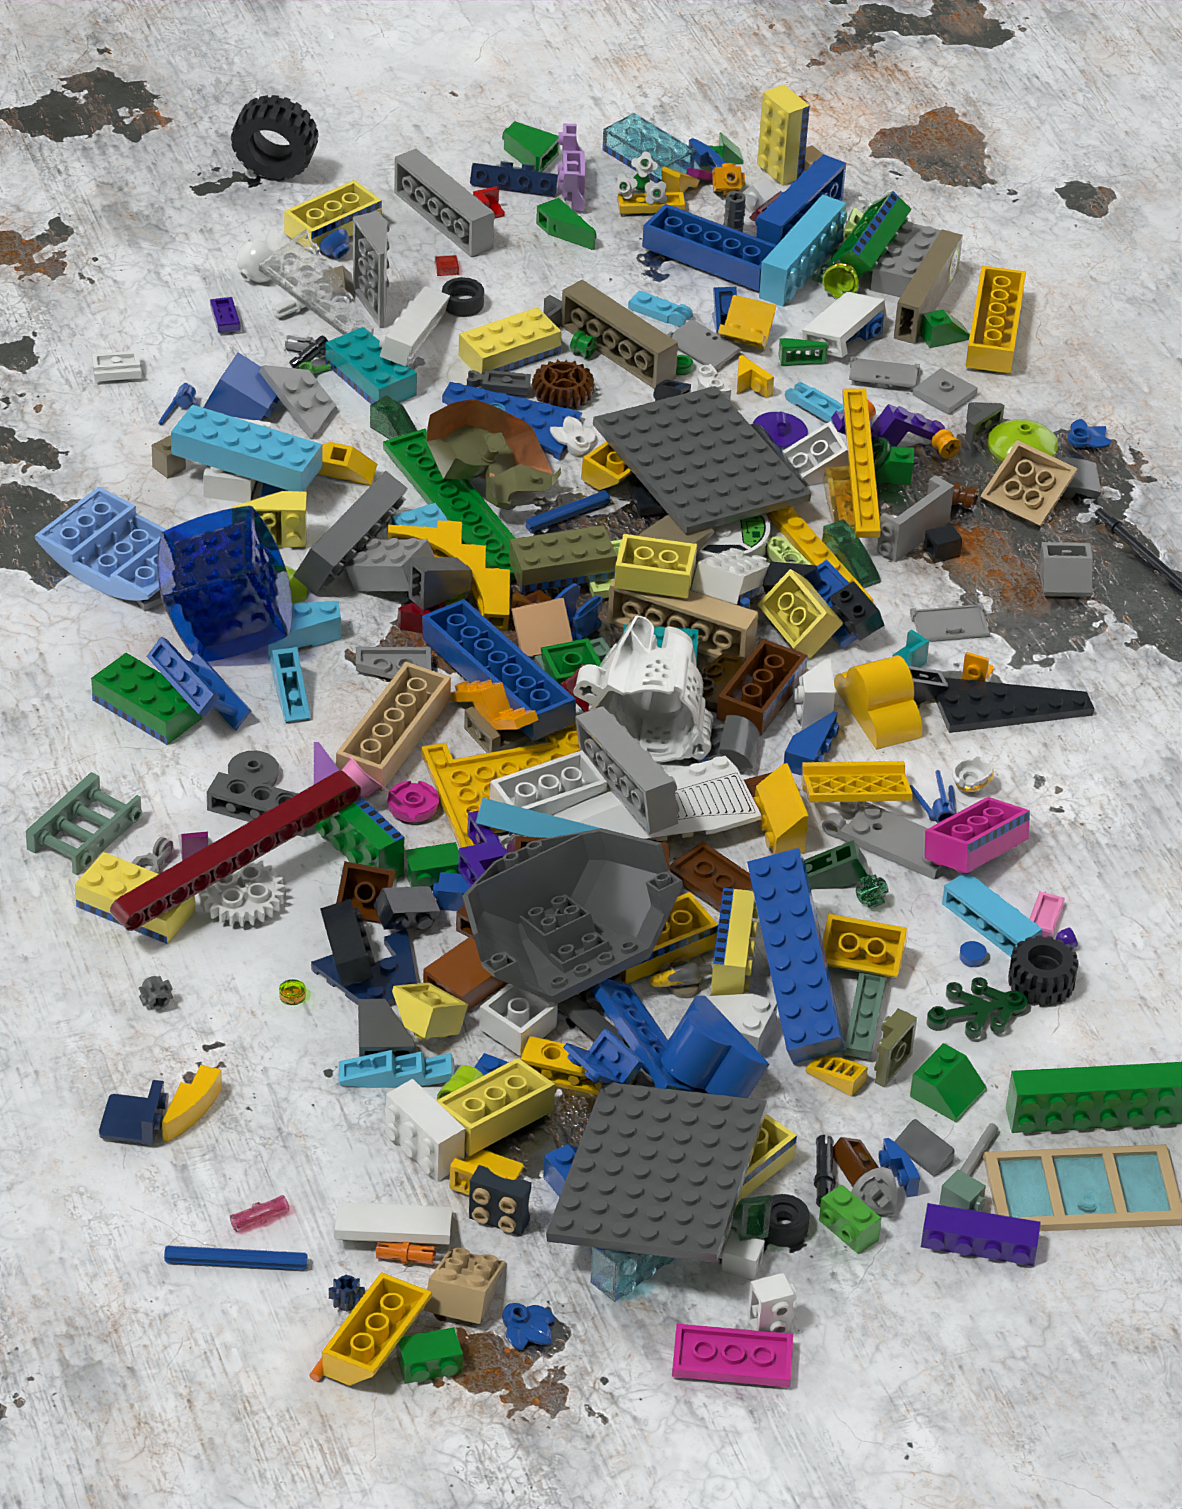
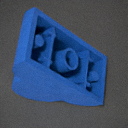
M703 995L696 996L667 1041L668 1047L661 1057V1063L664 1068L686 1085L705 1089L709 1094L749 1098L770 1065L719 1009Z

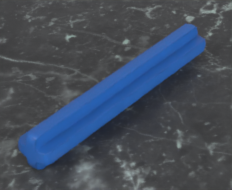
M603 490L528 518L525 521L526 529L529 532H535L610 503V495Z

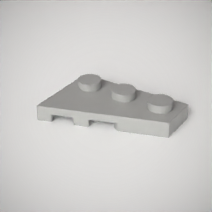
M356 647V671L393 679L405 662L431 670V647Z

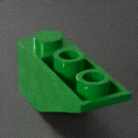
M560 198L537 205L536 224L548 235L590 250L595 249V240L597 238L595 229Z

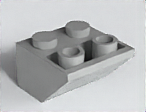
M1042 542L1039 571L1043 596L1092 597L1093 558L1090 543Z

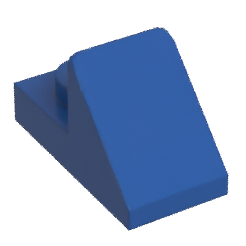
M736 286L713 288L714 312L712 313L716 333L719 331L720 324L725 325L732 297L737 295Z

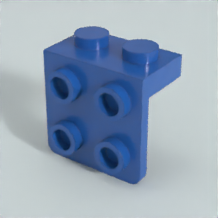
M607 1029L601 1032L589 1050L566 1043L563 1047L569 1053L567 1058L575 1065L584 1067L586 1069L585 1075L595 1083L601 1081L608 1084L619 1083L629 1085L645 1064Z

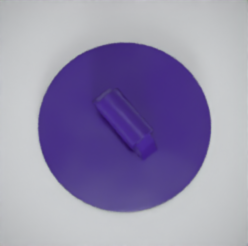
M782 411L763 413L753 421V424L763 426L779 447H790L808 434L807 426L801 419Z

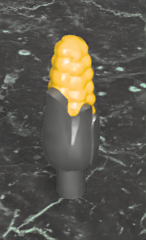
M687 963L652 976L650 984L658 988L694 985L701 981V977L712 975L713 969L711 964L698 967L696 963Z

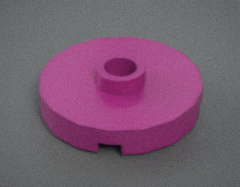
M411 781L401 782L390 790L394 795L390 792L388 794L387 804L389 811L394 817L402 821L422 822L437 813L439 807L438 792L433 786L422 781H418V784L411 783Z

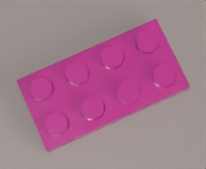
M676 1323L672 1377L790 1388L793 1334Z

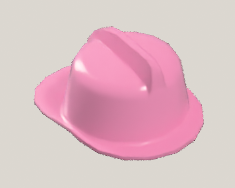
M347 753L350 760L342 771L361 786L360 796L362 798L368 797L381 788H385L394 795L393 792L366 774Z

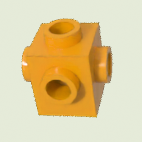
M724 163L722 167H715L712 170L713 192H723V195L726 196L731 191L739 192L742 186L745 185V173L741 172V166H735V163Z

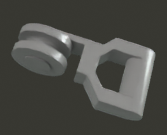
M160 837L154 844L153 854L148 853L147 855L137 856L131 863L140 867L149 864L152 866L150 871L159 874V867L172 852L173 841Z

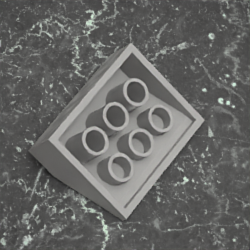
M379 211L353 217L354 293L378 327L384 328L387 287H389V279L387 277V269H389L387 232H389L390 227L387 219H384Z

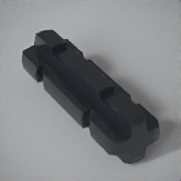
M323 335L315 340L316 343H311L298 354L299 357H294L289 362L290 366L299 369L300 364L311 362L321 353V350H325L327 338Z

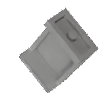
M935 475L929 479L927 496L896 518L883 513L880 516L881 533L880 538H878L877 551L896 562L925 541L926 530L947 525L950 522L954 485Z

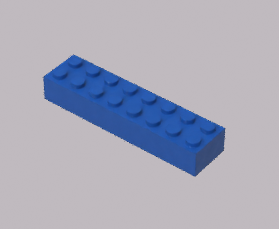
M463 599L422 616L423 640L470 683L480 680V682L492 680V683L502 682L510 708H513V710L525 708V711H536L539 720L520 728L533 741L576 723V699L466 600Z
M796 848L747 861L786 1050L792 1063L796 1064L846 1051L806 864L800 849Z

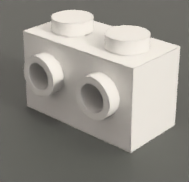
M784 1273L751 1281L747 1320L752 1330L777 1333L790 1332L791 1321L795 1317L793 1303L797 1299L794 1285L788 1283Z

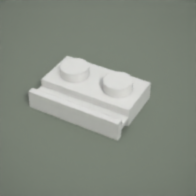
M138 351L92 354L95 382L141 378Z

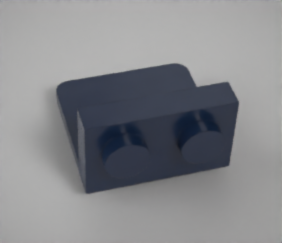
M152 1081L148 1098L111 1094L108 1097L100 1124L99 1137L153 1145L157 1130H161L163 1109L166 1110L168 1106L169 1094L164 1093V1081Z

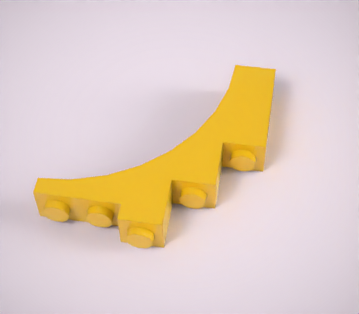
M437 520V528L388 525L387 540L397 538L398 540H408L410 538L428 539L435 557H457L465 565H468L472 570L470 592L477 602L481 615L498 630L507 631L509 621L510 570L485 568L486 546L461 544L462 522Z

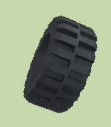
M265 95L260 96L259 99L254 98L250 100L239 113L231 133V146L233 151L236 152L239 162L242 161L243 166L247 170L251 169L254 171L253 174L257 176L259 174L263 175L265 179L269 180L271 178L284 180L285 177L290 179L304 172L311 161L319 137L317 125L313 118L310 119V113L307 110H303L301 108L302 105L299 103H293L287 97H284V99L279 98V95H272L271 97ZM260 131L276 132L283 136L289 142V145L275 144L267 140Z

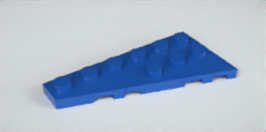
M449 382L442 394V402L447 405L477 399L487 404H502L507 413L533 427L543 452L547 450L553 453V458L559 461L567 445L555 440L550 432V427H563L564 419L568 416L576 418L580 422L582 420V412L484 390L483 388L471 387L461 383Z

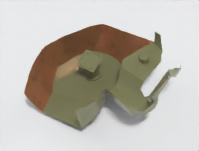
M477 399L458 401L430 414L427 427V443L443 479H471L477 477L485 479L486 500L504 510H511L516 506L538 504L540 507L551 506L552 503L545 504L542 500L508 501L510 493L516 491H545L547 488L552 487L561 475V467L553 475L533 427L506 411Z

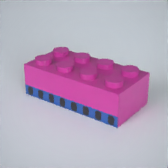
M986 797L925 830V859L933 861L939 866L956 869L959 873H970L975 868L986 864L993 858L1002 855L1004 852L1017 847L1020 843L1029 839L1030 810Z

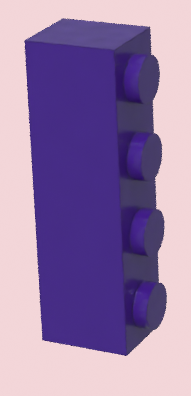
M927 1203L921 1247L1034 1266L1041 1222Z

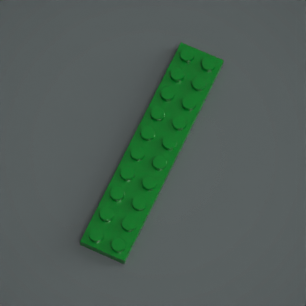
M424 428L383 441V450L428 505L436 503L448 521L462 522L461 544L486 546L485 568L510 570V581L516 579L509 563L510 539L516 538L467 479H443L427 443V430Z

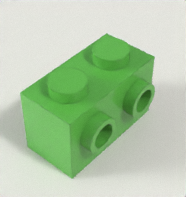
M840 1185L821 1198L819 1221L857 1254L879 1241L882 1218L845 1186Z

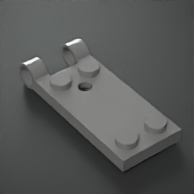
M866 801L840 802V807L848 814H855V817L849 824L837 813H830L822 822V829L827 835L838 837L847 842L854 840L858 847L933 880L944 867L925 859V830L928 828Z

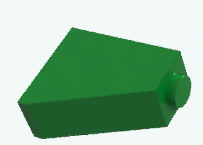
M516 121L508 128H505L502 134L504 150L521 164L535 165V169L540 170V172H543L559 155L558 135Z

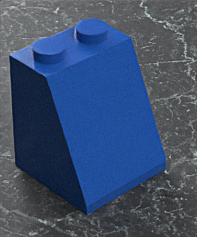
M237 352L203 408L231 417L261 421L264 416L269 418L275 408V405L272 403L278 404L280 399L259 373L261 366Z

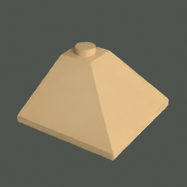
M1017 440L980 498L1041 528L1078 469Z

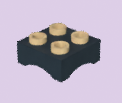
M478 1165L470 1179L469 1219L522 1236L530 1221L529 1198L532 1182L523 1179L511 1180L502 1178L494 1174L488 1167Z

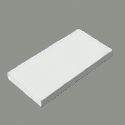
M338 1202L334 1239L448 1245L450 1244L452 1207Z

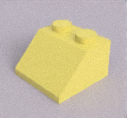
M430 983L393 986L392 992L404 1027L414 1032L415 1037L429 1040L432 1037L447 1038L449 1035L460 1034L468 1007L467 1003Z

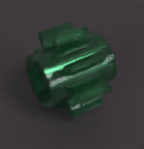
M869 874L859 879L861 885L856 887V896L861 904H867L870 908L885 903L883 897L888 895L889 889L883 878H877L876 874Z

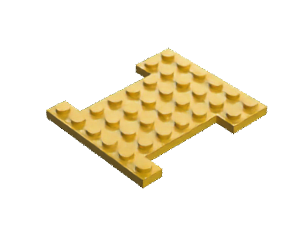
M576 723L545 736L547 743L457 759L452 758L446 742L421 747L422 758L435 790L438 792L440 802L459 848L474 845L467 834L468 813L479 811L482 798L490 799V781L578 752L579 743ZM490 827L493 833L504 832V830Z

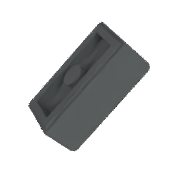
M917 1119L912 1120L894 1141L914 1162L933 1177L953 1163L954 1148Z

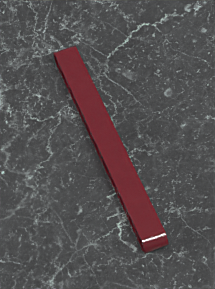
M337 771L120 896L110 907L111 915L128 931L140 928L352 804L359 798L361 786L344 771Z

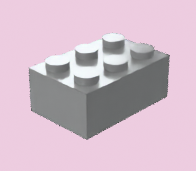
M374 538L367 541L365 546L358 553L354 554L352 559L345 565V569L355 591H409L410 559L414 557L435 556L428 539L410 538L408 540H398L397 538H392L389 540H379Z

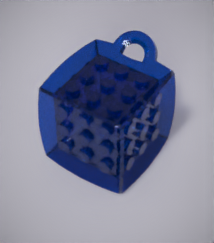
M253 506L230 508L206 514L176 525L161 533L157 556V572L161 598L174 629L192 656L197 652L207 662L222 660L255 651L289 636L292 620V599L287 570L273 536Z

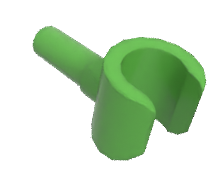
M304 362L300 364L299 369L310 370L314 376L318 372L331 370V365L313 367L310 362Z

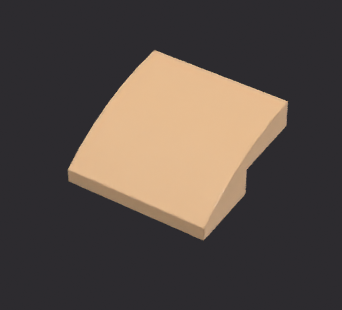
M564 598L511 609L519 648L528 657L541 654V647L573 641Z

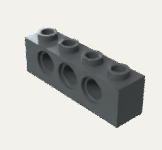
M218 772L206 791L207 811L250 822L298 793ZM307 830L297 836L304 837Z

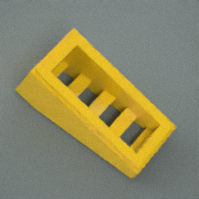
M833 1055L815 1058L806 1067V1072L853 1096L867 1080L868 1067ZM821 1063H824V1064H825V1065L823 1066V1068H820V1067H818V1066H819Z

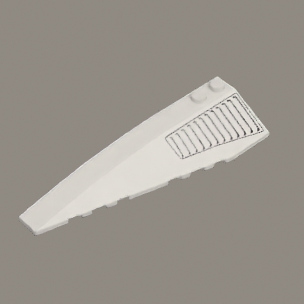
M726 756L715 757L712 760L691 764L688 767L667 773L676 781L677 791H675V797L680 811L677 813L678 824L649 834L611 791L552 815L598 828L657 841L667 840V836L681 834L682 838L692 837L693 832L704 830L706 835L714 834L762 820V815L737 767ZM515 833V834H513V835H511V836L505 838L504 840L500 841V843H501V845L503 846L504 849H507V844H508L515 836H522V837H527V836H523V835H520V834H516V833Z

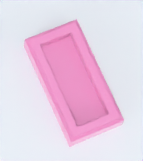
M1039 891L1029 919L1042 928V937H1052L1064 906L1065 898Z

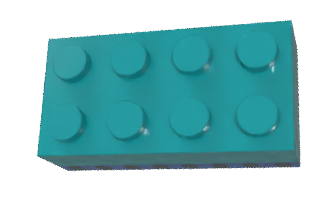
M365 327L358 328L325 342L326 365L330 364L332 371L378 411L417 395V373L408 365L403 366L380 357L382 350L379 347L380 340Z

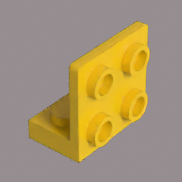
M733 295L725 325L720 324L718 334L729 341L766 349L777 306Z
M485 1150L467 1155L464 1161L454 1158L450 1165L449 1189L469 1195L470 1179L478 1165L488 1167L494 1174L502 1178L517 1180L523 1171V1164Z

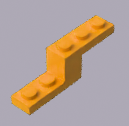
M477 680L469 683V681H464L456 684L455 690L451 691L450 702L473 701L475 709L495 730L519 729L539 720L535 710L525 711V708L516 710L510 708L502 682L492 683V680L484 682Z

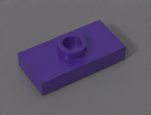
M233 298L210 299V308L218 333L241 330Z

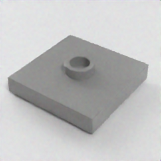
M941 368L914 387L912 395L950 414L975 396L978 387Z

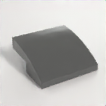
M1057 458L1078 469L1062 496L1072 499L1075 493L1098 499L1101 494L1096 463L1077 458Z

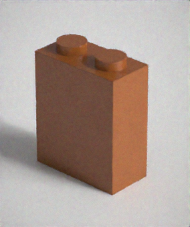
M468 937L423 969V983H430L467 1003L466 1012L507 984L492 976L482 967L475 940L471 937Z

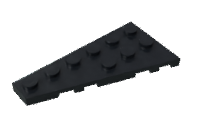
M945 678L949 686L948 690L934 697L949 733L1093 716L1094 706L1086 691Z

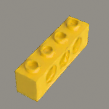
M529 1036L520 1060L549 1079L557 1087L593 1095L599 1094L602 1082L595 1083L585 1075L586 1069L584 1067L575 1065L567 1058L569 1053L563 1048L565 1044ZM635 1077L633 1078V1080L630 1082L629 1085H633V1082H634V1080H635Z

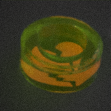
M296 979L286 980L279 986V998L284 1004L298 1005L306 998V986L303 982Z

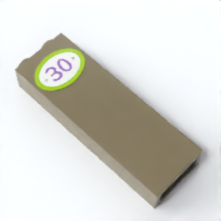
M943 229L940 231L897 302L894 339L912 344L917 342L921 334L923 313L936 310L959 271L962 234Z

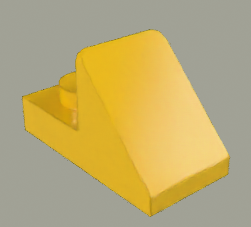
M664 166L661 170L662 181L666 183L665 192H683L684 194L688 186L697 188L700 181L683 172Z
M739 356L736 393L739 394L751 388L765 398L772 396L774 376L745 356Z

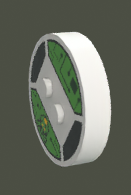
M766 514L711 528L714 530V534L697 553L695 566H697L699 561L722 553V551L730 550V548L744 551L743 555L752 557V555L763 557L766 554L767 542L770 536V523Z

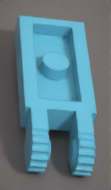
M640 290L628 301V308L630 310L680 327L686 323V319H690L694 314L692 309L684 304L677 305Z
M801 382L795 384L794 389L789 388L784 393L786 399L793 405L798 404L826 422L831 421L834 424L831 417L835 411L844 414L843 404L816 388H811Z

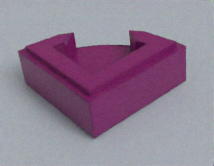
M687 168V175L713 182L712 172Z

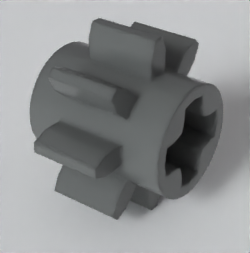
M161 976L148 977L144 980L142 986L138 988L141 993L139 998L142 1005L149 1004L151 1010L162 1009L169 1004L170 999H173L171 993L173 988L170 981H163Z

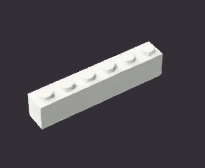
M424 286L420 293L416 292L413 301L410 300L407 308L402 310L400 318L397 317L393 326L390 325L387 334H383L379 343V347L382 348L380 357L406 366L443 318L450 295Z

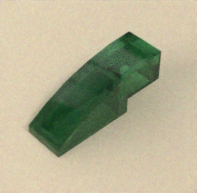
M844 519L823 526V543L835 554L837 559L863 588L881 582V578L870 555Z
M771 1195L742 1198L736 1205L730 1234L731 1232L738 1233L740 1241L751 1239L764 1241V1238L768 1237Z

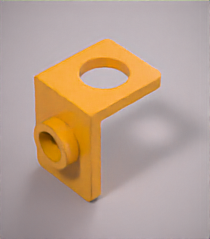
M966 652L962 679L987 682L994 670V666L989 664V658Z

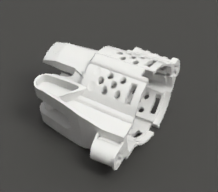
M637 615L628 625L619 642L614 644L599 667L591 664L580 668L573 693L578 698L589 703L588 710L591 711L603 706L610 714H614L618 723L627 728L628 733L639 741L640 746L645 751H649L656 763L691 757L702 760L711 750L710 737L713 716L705 709V699L702 697L703 680L696 668L692 639L685 632L667 626L662 648H659L656 635L653 634V624L645 617Z

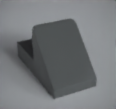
M970 402L967 410L965 439L973 443L1003 422L1005 405L1002 403Z

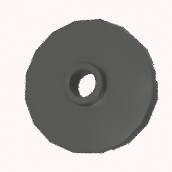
M259 750L245 751L237 754L230 760L228 774L272 786L276 783L279 775V764L273 756Z

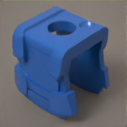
M575 583L564 589L555 598H564L569 626L576 628V630L570 629L573 641L585 639L601 628L602 620L598 616L602 611L603 598L596 595L577 611L576 603L581 587Z

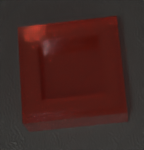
M457 255L434 257L437 276L459 275Z

